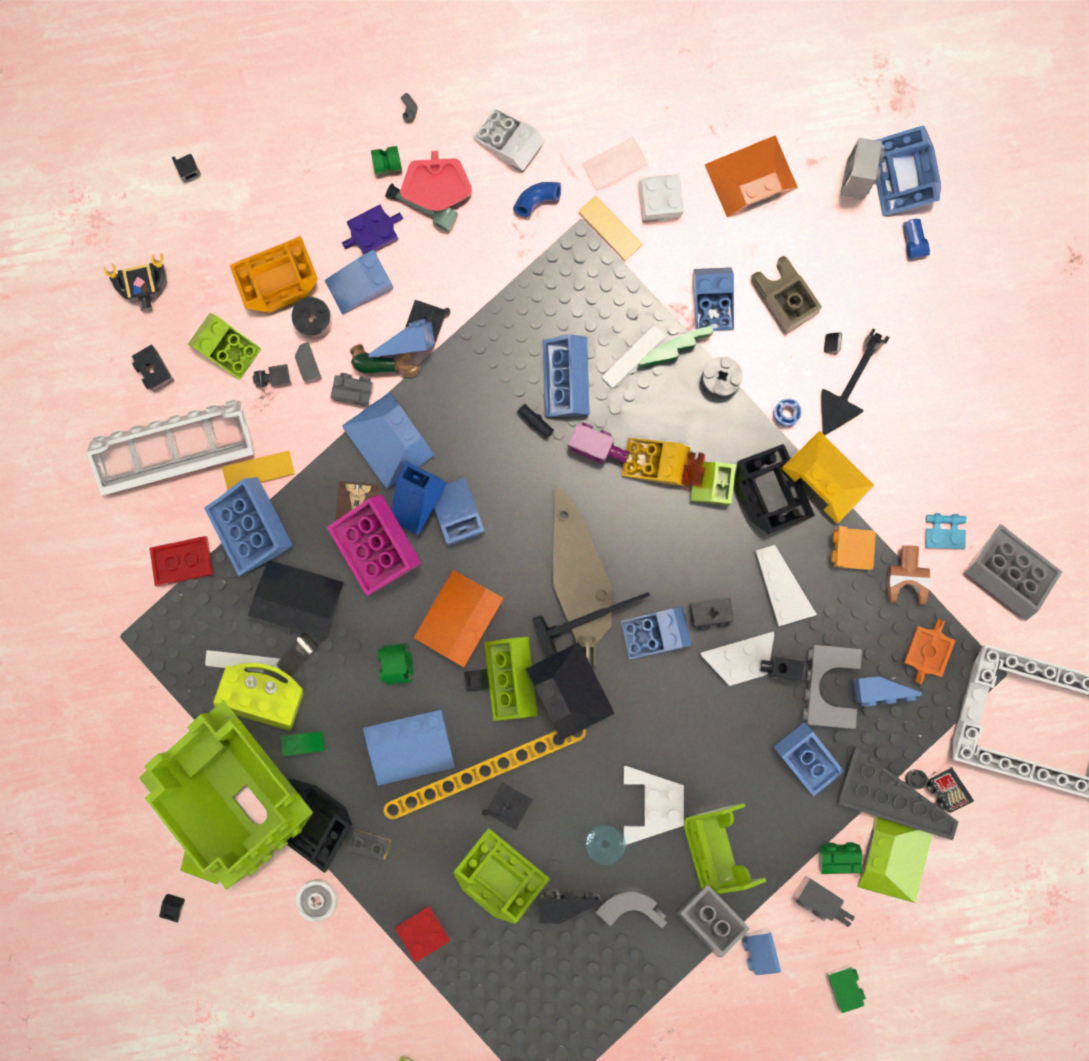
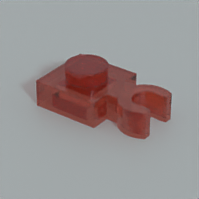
M689 452L688 460L690 464L684 465L682 485L702 487L705 468L701 464L705 460V454L699 452L697 459H695L696 453Z

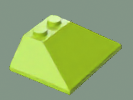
M875 816L872 827L874 834L865 868H862L857 887L916 903L933 834Z
M489 828L453 872L463 892L492 916L513 924L519 921L550 880L548 876Z

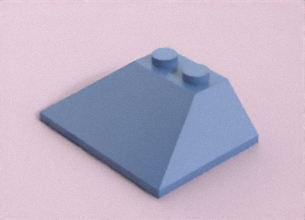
M925 125L875 139L882 141L881 148H884L883 159L880 160L878 166L881 168V173L876 181L884 217L940 201L942 183L935 148Z
M390 392L342 425L386 489L397 482V478L406 462L419 467L435 456Z

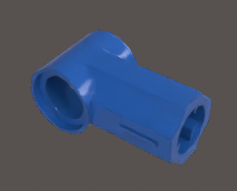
M915 218L905 221L903 225L907 238L906 250L909 259L929 256V242L925 239L921 219Z

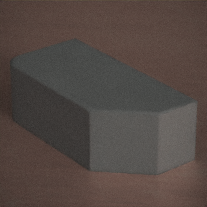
M306 342L299 345L294 357L304 382L311 383L322 379L310 343Z

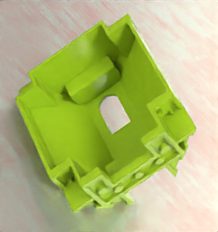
M222 700L212 711L200 714L187 726L189 732L167 752L158 753L144 766L146 771L139 779L150 792L145 797V800L203 874L212 872L227 890L247 875L250 877L255 874L261 865L273 858L272 853L275 850H281L288 844L287 840L291 836L294 838L301 833L302 828L313 812L226 702ZM246 785L267 811V818L262 824L254 823L234 798Z

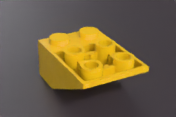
M628 437L626 451H630V454L627 457L626 463L623 464L622 476L684 486L691 448L682 443Z

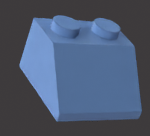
M768 928L746 933L742 943L744 950L749 951L750 959H747L749 970L754 971L755 975L780 973L781 968L771 931Z

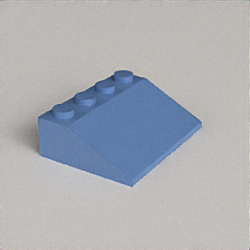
M258 477L241 480L204 507L238 576H242L293 546Z
M442 710L363 728L378 786L455 768Z

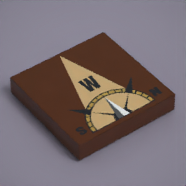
M339 481L335 520L337 521L367 499L377 496L379 485Z

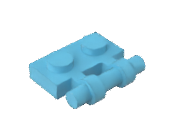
M941 513L926 515V522H933V528L925 529V548L966 549V529H958L959 523L966 524V516H959V514L953 513L952 515H941ZM941 523H951V529H941Z

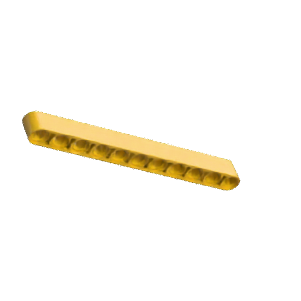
M586 729L582 730L583 732L580 737L571 735L565 738L561 745H556L553 742L554 735L558 734L557 731L551 732L391 800L384 806V814L389 819L399 818L580 741L585 737ZM537 742L545 743L546 750L543 753L536 752L534 746ZM521 749L525 750L528 754L527 759L523 761L516 757L517 751ZM501 757H506L509 760L507 768L499 767L498 760ZM488 765L491 769L490 775H481L480 767ZM464 773L471 774L473 779L470 784L462 782L461 777ZM445 781H451L454 784V789L451 792L444 790L443 783ZM429 788L433 789L436 794L435 798L431 800L425 797V791ZM408 797L416 798L417 805L415 807L407 805L406 800ZM395 804L398 807L397 815H391L388 812L389 805Z

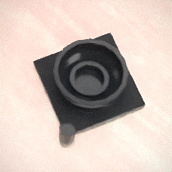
M415 299L405 328L414 320L425 319V322H432L434 341L436 342L445 315H450L451 309L449 307L443 309Z
M502 782L488 809H483L482 815H490L516 830L533 799Z

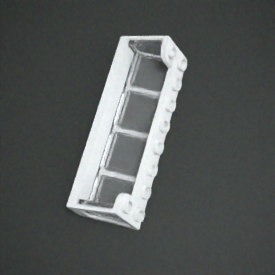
M236 399L225 402V405L208 406L203 411L192 410L185 416L174 415L166 421L155 420L150 422L148 426L142 427L137 425L126 432L119 430L111 433V436L104 437L101 435L94 437L87 449V455L101 496L254 454V445L241 400L236 401Z

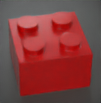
M431 905L426 906L394 928L415 963L451 940Z

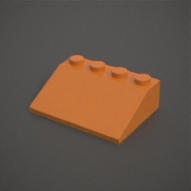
M452 570L415 634L414 639L465 668L504 598Z

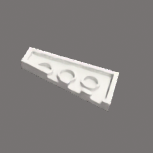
M773 545L756 550V556L778 626L817 615L776 546Z

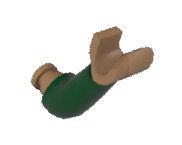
M357 344L350 348V353L353 357L351 364L360 373H397V370H399L403 377L412 378L420 370L419 366L414 364L404 365L406 361L412 359L409 352L400 353L395 361L394 358H369V353L364 350L362 344Z

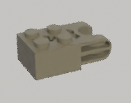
M781 256L778 258L776 265L781 275L780 279L770 280L762 272H755L751 275V280L782 328L788 333L819 314L822 305L786 256Z

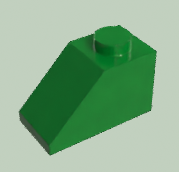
M323 731L281 736L283 756L325 751Z

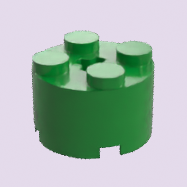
M408 643L385 645L377 651L378 660L381 661L382 669L379 670V677L381 681H385L386 685L412 682L413 679H410L409 675H413V661L411 652L407 653L406 648H409Z

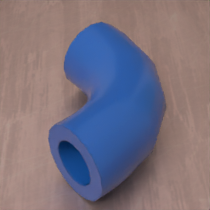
M548 181L531 185L515 201L513 206L514 212L520 216L528 217L539 203L559 201L561 183Z

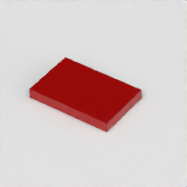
M207 536L149 548L154 585L156 587L214 575Z

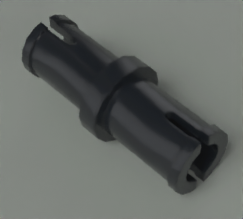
M523 404L517 411L529 423V426L531 428L534 427L545 439L554 431L542 419V416L540 414L537 415L527 404Z

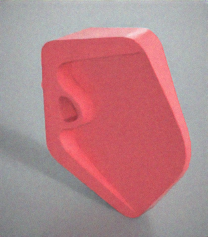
M431 151V159L410 162L400 193L401 197L406 201L427 210L442 211L469 197L472 194V186L460 160L456 158L439 159L438 151Z

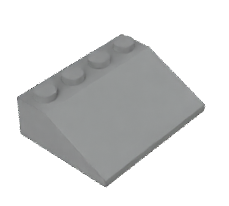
M1000 523L972 559L964 573L1027 621L1040 610L1063 571Z

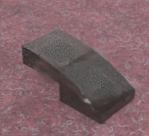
M303 632L277 662L276 666L292 677L304 661L309 658L318 644Z

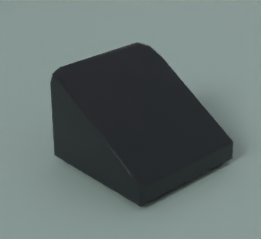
M827 333L825 335L823 352L838 354L841 351L843 333Z
M487 669L464 672L467 691L489 689Z
M166 894L162 901L159 917L178 923L185 899Z

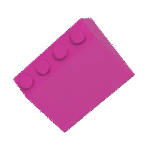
M382 494L367 499L327 527L366 596L371 595L422 564Z

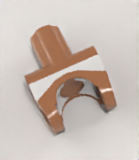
M902 545L901 566L889 565L887 588L890 603H896L900 589L904 585H909L916 591L918 604H926L930 588V568L918 567L919 546Z

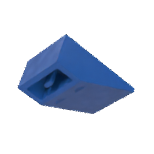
M406 462L397 478L391 511L401 527L419 535L447 483L409 462Z

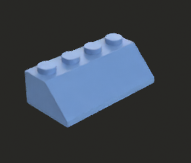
M570 334L543 340L545 417L590 415L587 337Z

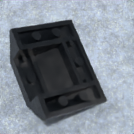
M784 444L737 461L735 487L750 521L767 534L815 516L800 479L795 482L782 469L791 459Z
M579 642L526 668L561 741L615 714Z
M288 779V782L313 813L302 828V832L294 838L291 836L287 840V845L325 873L352 826L346 807L316 785Z

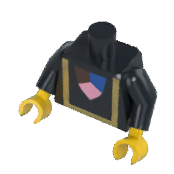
M160 253V260H156L153 254L151 257L152 263L118 270V274H116V266L111 263L113 271H107L104 266V273L110 276L109 279L113 287L124 299H129L132 303L139 302L140 310L148 311L152 309L150 299L159 297V292L162 291L166 281L165 268L162 264L164 255Z

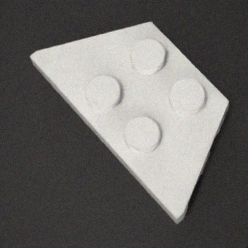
M774 632L700 653V655L721 676L728 686L768 675V672L760 671L761 660L770 661Z

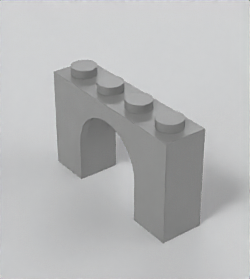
M812 645V649H808L807 659L811 662L810 669L806 670V680L809 681V686L805 688L804 700H807V708L803 709V720H806L805 724L856 729L857 709L834 707L826 703L821 697L819 683L824 673L832 668L861 669L862 649Z

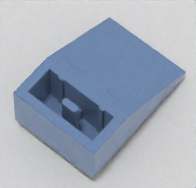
M732 267L693 269L695 328L700 329L712 325L713 331L735 330V290Z
M466 478L447 483L434 508L446 543L449 546L483 534L485 531Z
M683 607L621 621L629 660L692 646Z
M881 677L853 679L856 703H861L865 707L877 705V701H881V704L897 703L896 699L901 698V701L917 700L916 696H922V692Z

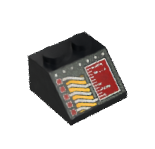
M943 766L928 776L926 788L931 794L934 793L938 798L936 803L942 810L952 813L974 802V799L953 767Z

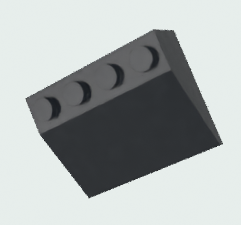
M269 560L256 589L248 616L327 639L344 582Z

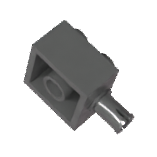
M806 875L793 894L797 898L796 903L806 910L812 908V913L823 921H826V919L832 921L835 918L849 927L852 923L846 920L845 917L851 921L855 918L854 915L841 908L844 903L843 899Z

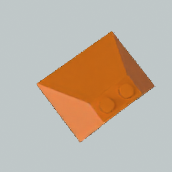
M776 135L704 164L727 217L744 211L746 206L778 193L783 195L798 188Z

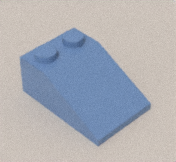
M375 250L356 258L324 280L342 315L394 288Z
M425 319L414 320L412 323H409L408 327L370 352L369 358L424 351L435 345L432 322H425Z
M805 722L774 746V749L813 797L844 772Z

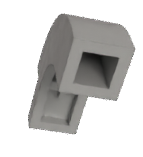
M636 891L616 893L604 900L595 910V913L610 926L621 914L630 910L645 913L661 928L667 924V921L664 919L666 915L658 908L656 910L653 909L657 901L644 893Z

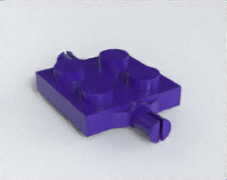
M381 204L346 221L352 237L343 241L342 244L345 249L356 244L361 249L363 255L372 250L376 251L399 239L393 224L402 220L403 217L400 212L389 217L384 212Z

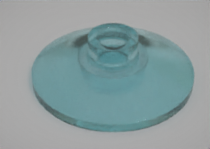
M597 826L587 836V853L598 864H614L621 859L625 852V838L621 831L614 826ZM608 841L609 847L603 848L602 842Z

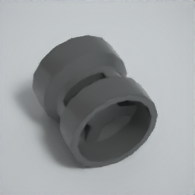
M911 769L906 773L905 783L913 789L919 790L927 785L928 777L922 770Z

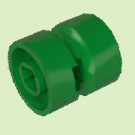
M397 145L387 147L385 151L381 148L371 150L375 175L385 174L387 170L391 172L402 170Z

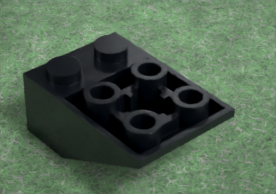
M544 891V895H540L539 923L560 924L600 904V896H597L596 892H584V896L576 895V892H564V895H556L554 891Z

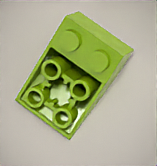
M212 313L207 315L188 342L190 347L238 380L241 379L262 349Z

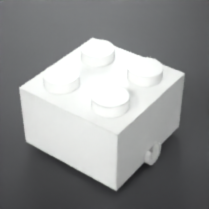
M680 174L640 178L638 190L642 221L658 220L661 222L668 218L682 216L684 205Z

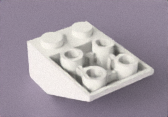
M496 107L493 108L473 136L475 141L522 171L545 141L535 127Z

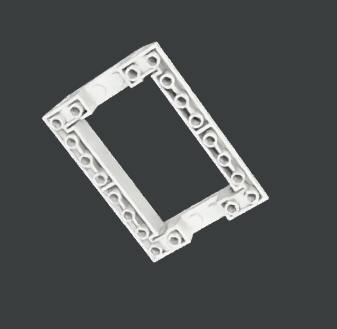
M984 644L973 664L953 738V760L1089 798V764L1086 776H1082L976 745L983 730V726H980V721L989 688H994L996 682V670L1088 696L1089 674Z

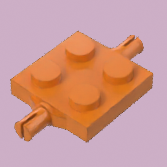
M937 619L934 630H928L920 626L916 628L903 662L918 671L915 683L922 685L925 674H933L938 677L943 676L956 641L941 633L945 623L943 620Z

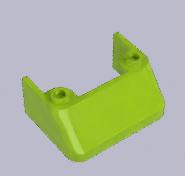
M744 803L696 814L684 820V829L701 889L709 885L717 894L746 890L766 882L765 878L751 880L750 873L745 866L735 865L725 827L731 826L734 821L732 812L744 808Z

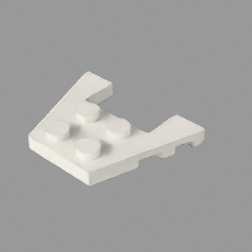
M624 766V784H644V826H624V845L684 826V785Z

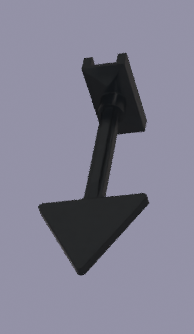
M874 328L869 329L866 335L870 339L866 345L867 349L841 396L825 388L822 389V427L824 435L864 412L862 408L849 402L848 398L874 351H877L880 344H887L889 336L875 333L876 329Z
M649 592L559 626L554 625L548 628L543 616L533 618L547 656L557 653L553 639L559 637L561 633L604 617L611 611H616L650 596Z

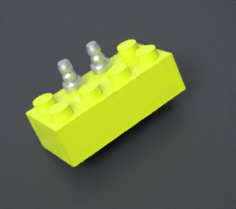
M260 663L237 664L230 667L226 666L213 704L215 708L224 700L237 716L291 731L303 697V688L288 674L270 665ZM245 669H262V670H267V671L276 673V674L280 675L281 677L285 678V679L288 681V683H287V684H286V683H283V682L279 681L278 679H276V678H274V677H272V676L266 675V674L254 673V672H250V673H249V672H246V671H244V670H245Z

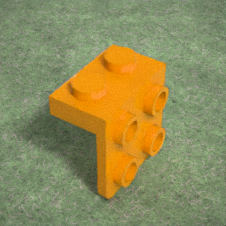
M844 526L837 527L836 531H833L832 541L835 543V550H832L831 562H834L833 567L871 570L874 566L875 532L872 530L847 529Z

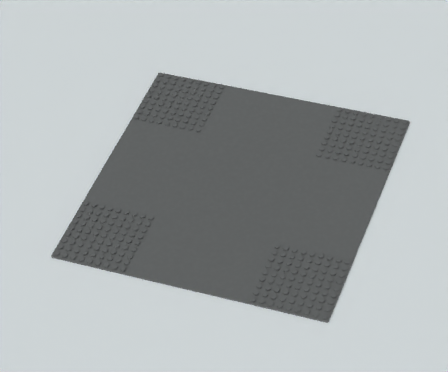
M579 219L425 358L418 365L420 370L416 376L403 378L389 391L435 455L419 466V468L437 476L446 483L465 477L485 533L448 546L435 508H433L419 535L401 527L422 564L371 595L366 596L327 529L329 525L336 521L339 481L379 485L378 495H383L390 509L396 483L386 489L348 434L344 432L270 499L293 544L292 547L270 561L344 582L327 639L248 616L253 597L267 562L242 576H238L222 543L210 553L214 575L178 582L120 635L121 640L194 720L200 714L209 713L214 709L213 702L225 668L205 665L207 650L281 659L280 670L288 674L303 688V697L291 731L241 716H237V718L287 780L294 779L316 785L346 807L352 826L328 869L501 1061H596L712 952L676 914L689 899L702 890L684 826L624 845V826H644V784H624V766L684 785V820L687 817L714 809L745 804L744 808L732 812L734 821L731 826L725 827L735 865L745 866L750 873L751 880L765 878L766 882L742 891L717 894L745 922L819 852L820 845L830 842L861 813V811L837 804L854 747H857L895 776H901L958 722L973 664L983 647L930 590L925 605L918 604L916 591L909 585H904L900 589L896 603L889 602L887 588L889 565L901 566V559L876 532L874 566L871 570L833 567L834 562H831L832 550H835V543L832 541L833 531H836L837 527L844 526L847 529L874 530L854 508L837 524L824 511L828 504L801 477L799 478L815 516L771 534H767L750 521L735 487L737 461L782 444L785 445L790 458L799 449L741 387L732 396L725 399L712 397L705 392L701 382L702 373L708 362L714 358L697 340H695V348L678 351L677 360L640 368L637 364L614 387H611L602 378L653 326L665 337L650 352L671 339L688 333V331L584 219ZM570 334L586 336L590 415L547 418L545 417L543 340ZM719 374L718 380L722 379L725 382L726 376ZM523 404H527L537 415L540 414L542 419L554 429L547 439L534 427L531 428L529 423L517 413ZM582 422L592 425L595 431L600 432V430L611 433V437L614 438V446L624 450L627 447L628 437L682 443L690 447L684 486L622 476L624 462L609 456L603 465L569 451L568 444L577 423L582 424ZM695 462H720L736 465L730 506L690 501ZM557 487H561L576 505L612 586V605L647 592L650 594V596L612 611V626L597 643L596 668L592 669L615 714L585 728L586 735L580 741L399 818H387L384 814V806L391 800L556 731L536 689L535 697L538 716L493 721L490 689L467 691L464 672L487 669L484 642L529 637L532 665L552 656H547L533 618L543 616L548 628L568 622L553 588L554 490ZM560 513L561 518H567L566 513ZM773 545L776 546L817 615L778 626L756 556V550ZM452 570L504 598L465 668L414 639L415 634ZM731 597L734 621L729 622L730 626L718 627V624H712L710 629L698 630V626L693 627L690 603ZM683 607L692 646L629 660L621 621ZM710 609L707 617L710 616L714 620L717 612H713V609ZM937 619L945 621L941 633L948 638L956 640L943 676L938 677L933 674H925L922 685L915 683L918 671L914 667L903 663L917 626L934 630ZM571 630L563 632L559 637L553 639L557 653L577 643ZM774 632L770 661H772L773 657L807 661V670L810 669L811 662L807 659L808 649H812V645L862 649L861 669L832 668L824 673L819 683L821 697L826 703L834 707L857 709L856 729L806 724L844 772L813 797L774 749L776 744L803 722H806V720H803V709L807 708L804 692L805 688L809 686L806 676L804 682L772 678L770 673H768V675L728 686L721 676L702 658L700 653ZM408 643L409 648H406L407 653L411 652L413 661V675H409V678L413 679L412 682L386 685L385 681H381L379 677V670L382 669L381 661L378 660L377 651L385 645ZM590 648V665L592 661V648ZM779 665L778 671L784 672V666ZM247 669L244 670L249 673L254 672L266 674L278 679L283 683H288V681L285 678L267 670H263L264 673L247 671ZM996 670L995 676L997 678L994 687L1007 676V672ZM881 677L922 692V696H916L917 700L901 701V698L896 699L897 703L881 704V701H877V705L865 707L861 703H856L853 679ZM442 710L455 768L378 786L363 728ZM581 730L572 736L580 737L583 731ZM323 731L325 751L283 756L281 736ZM558 734L553 737L554 744H563L564 740L561 741ZM540 741L535 744L534 748L536 752L543 753L546 750V745ZM521 749L517 751L516 757L523 761L527 759L528 754L525 750ZM501 757L498 760L499 767L507 768L509 760L506 757ZM482 765L480 773L483 776H488L491 773V769L488 765ZM464 773L461 777L462 782L465 784H470L473 779L469 773ZM445 781L443 788L445 791L451 792L454 789V784L451 781ZM502 782L533 799L516 830L490 815H482L483 809H488ZM430 788L426 789L425 797L430 800L434 799L435 791ZM410 796L407 798L406 803L409 807H415L417 800L415 797ZM395 804L389 805L388 812L391 815H397L398 807ZM488 828L550 878L516 924L492 916L463 892L453 874ZM357 829L370 833L372 836L377 835L390 839L391 842L386 859L382 861L349 851L348 848L354 830ZM544 891H554L556 895H564V892H576V895L584 896V892H596V895L600 896L602 903L608 897L619 892H641L657 901L653 909L656 910L658 908L666 915L664 919L667 921V924L661 928L645 913L630 910L621 914L610 926L595 913L600 904L560 924L539 923L540 895H544ZM431 905L451 940L415 963L394 928L426 906Z

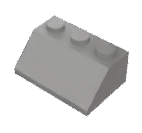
M706 885L689 899L676 913L717 957L723 958L750 930L745 922L709 885Z

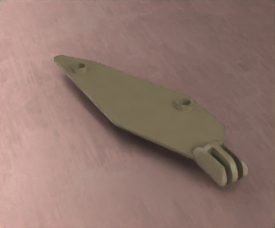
M557 487L554 490L553 588L569 622L599 609L612 606V586L578 508L561 487ZM560 513H566L567 518H561ZM612 611L604 617L571 629L576 642H579L581 647L584 648V653L589 663L590 648H592V668H596L597 643L612 626Z

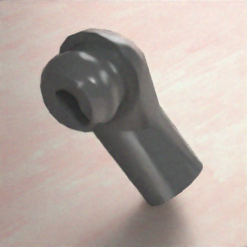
M407 92L400 97L406 105L402 117L406 121H412L416 117L418 106Z

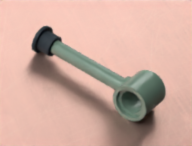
M393 183L389 185L385 194L387 198H397L433 216L434 220L432 223L447 232L450 231L458 216V213L451 208L442 211H431L404 200L401 197L400 189L395 187Z

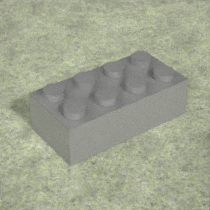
M862 137L857 139L846 160L840 195L864 199L866 194L870 193V189L876 184L881 173V168L878 166L884 155V148H881L882 141Z

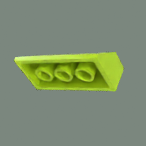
M529 637L484 642L493 721L538 716L535 688L526 671V668L532 666Z

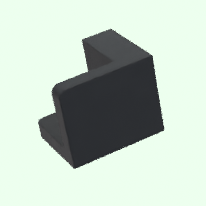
M192 154L176 159L175 156L171 157L183 182L201 175Z

